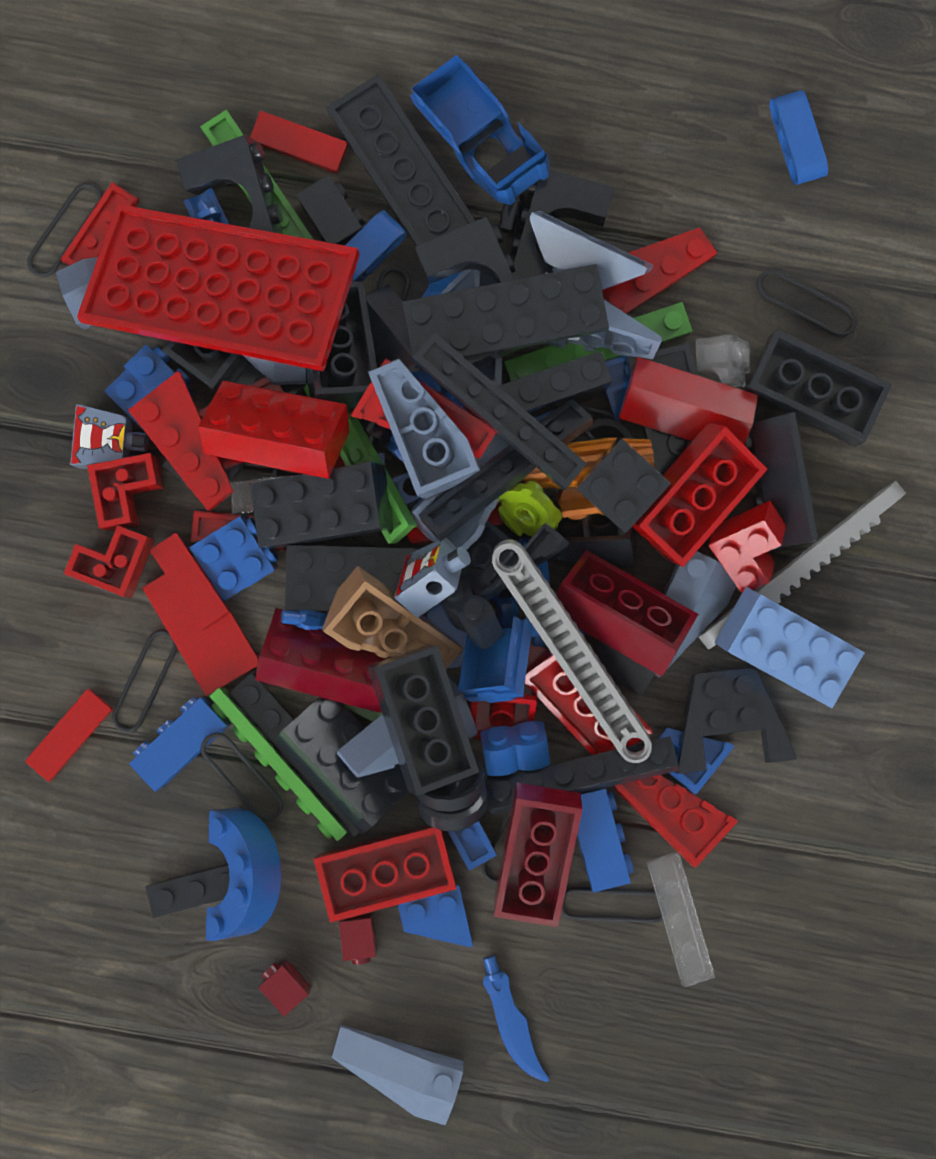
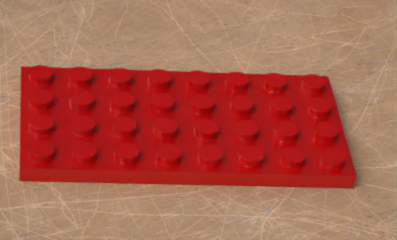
M117 204L77 318L84 324L324 372L360 253L358 248Z

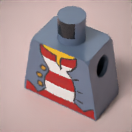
M76 405L70 465L78 469H88L87 465L130 457V451L146 452L149 437L146 433L132 432L133 422L125 416L83 405Z
M436 541L405 556L394 598L416 618L421 616L455 592L458 587L461 569L471 562L469 553L463 547L453 550L444 541Z

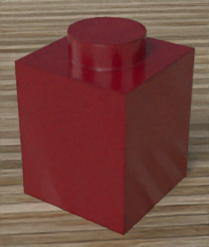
M365 913L339 920L343 961L351 960L353 965L371 962V958L376 957L377 954L373 913Z
M287 959L280 965L276 962L271 964L261 974L264 980L258 987L284 1017L308 996L312 988Z

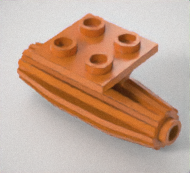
M617 438L573 442L566 445L584 460L587 465L567 489L559 490L556 494L563 518L568 517L569 519L578 520L587 517V514L600 513L603 515L573 486ZM622 438L654 467L652 443L649 439ZM538 468L519 481H524V484L528 481H534L542 488L561 489Z

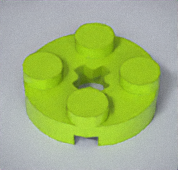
M528 481L526 484L517 483L499 497L498 501L501 500V506L498 509L499 515L506 526L518 536L525 533L533 537L544 523L556 530L558 523L562 520L561 511L543 493L542 487L534 481Z

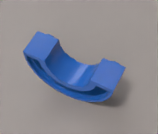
M239 807L210 810L209 843L217 846L224 854L229 866L230 875L228 892L223 901L217 906L207 908L206 941H217L252 934L263 927L269 920L280 894L281 864L274 838L265 823L257 815Z

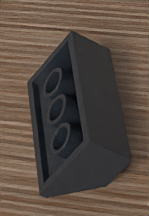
M795 412L753 423L744 446L767 468V471L755 483L756 495L753 496V506L756 507L771 501L787 525L782 545L770 551L802 546L818 541Z

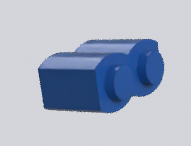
M527 721L513 727L497 726L480 733L487 775L504 776L517 770L534 771L550 765L544 722Z

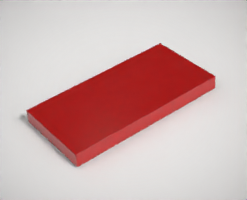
M165 574L142 587L206 697L213 694L218 688L228 685L258 667L259 657L224 600L223 602L230 613L205 630H202Z

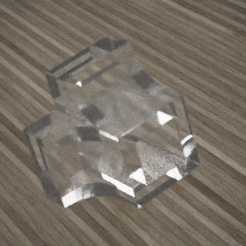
M732 334L696 339L697 371L707 375L718 374L721 384L735 388L744 387L745 374L750 373L749 342Z

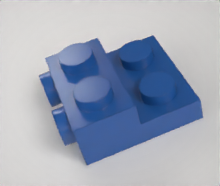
M147 345L123 366L126 370L104 391L137 424L138 422L128 409L178 370L186 382L185 384L190 395L195 394L188 386L193 381L180 368L174 372L166 364L170 359L157 346L151 350Z
M245 513L189 547L224 601L279 567L276 563L278 556L273 548H259L255 520L252 517L247 518Z

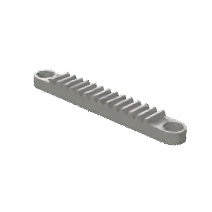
M896 480L773 575L770 583L758 587L754 591L779 604L781 602L780 597L789 596L791 594L790 589L801 586L800 581L809 580L811 578L810 574L819 572L821 570L820 566L829 564L831 562L830 558L841 554L840 550L848 549L851 547V542L861 539L860 535L871 531L870 527L878 525L880 523L879 515L901 499L906 492ZM733 608L698 636L707 649L716 645L714 642Z
M514 540L500 542L495 546L492 555V563L495 570L620 755L631 763L645 761L651 754L652 743L648 732L636 716L633 708L630 707L625 696L621 694L619 687L615 685L611 675L607 673L606 668L601 664L598 656L593 652L590 644L587 643L584 635L579 631L576 623L573 622L570 614L565 610L562 602L558 600L554 590L550 588L548 581L542 576L541 571L536 567L524 547ZM506 549L514 550L519 556L518 562L513 566L503 565L499 559L502 551ZM631 738H640L644 741V747L639 752H631L626 748L627 741Z

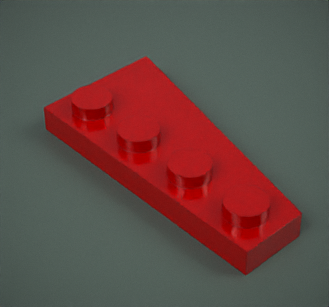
M701 228L628 252L637 258L653 264L652 270L641 276L603 289V298L622 312L629 314L714 258L717 252Z
M386 358L381 366L391 363V361ZM415 377L465 435L474 456L480 459L496 435V432L478 416ZM371 381L350 416L365 419L391 429Z
M178 370L128 409V411L206 510L210 512L235 491L220 458L204 453L198 429L202 419L188 391L186 382Z
M662 775L612 786L692 867H697L738 822L735 818L724 814L716 809L715 806L699 799L685 788L674 784Z

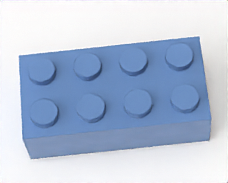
M745 587L714 642L727 652L830 708H833L865 653L748 587Z

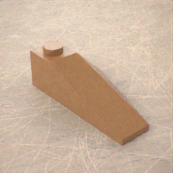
M357 566L337 590L323 625V632L349 649L357 651L362 649L374 652L377 656L387 659L388 656L394 657L428 644L438 645L445 669H447L463 650V647L425 616L421 615L416 618L394 598L395 593Z

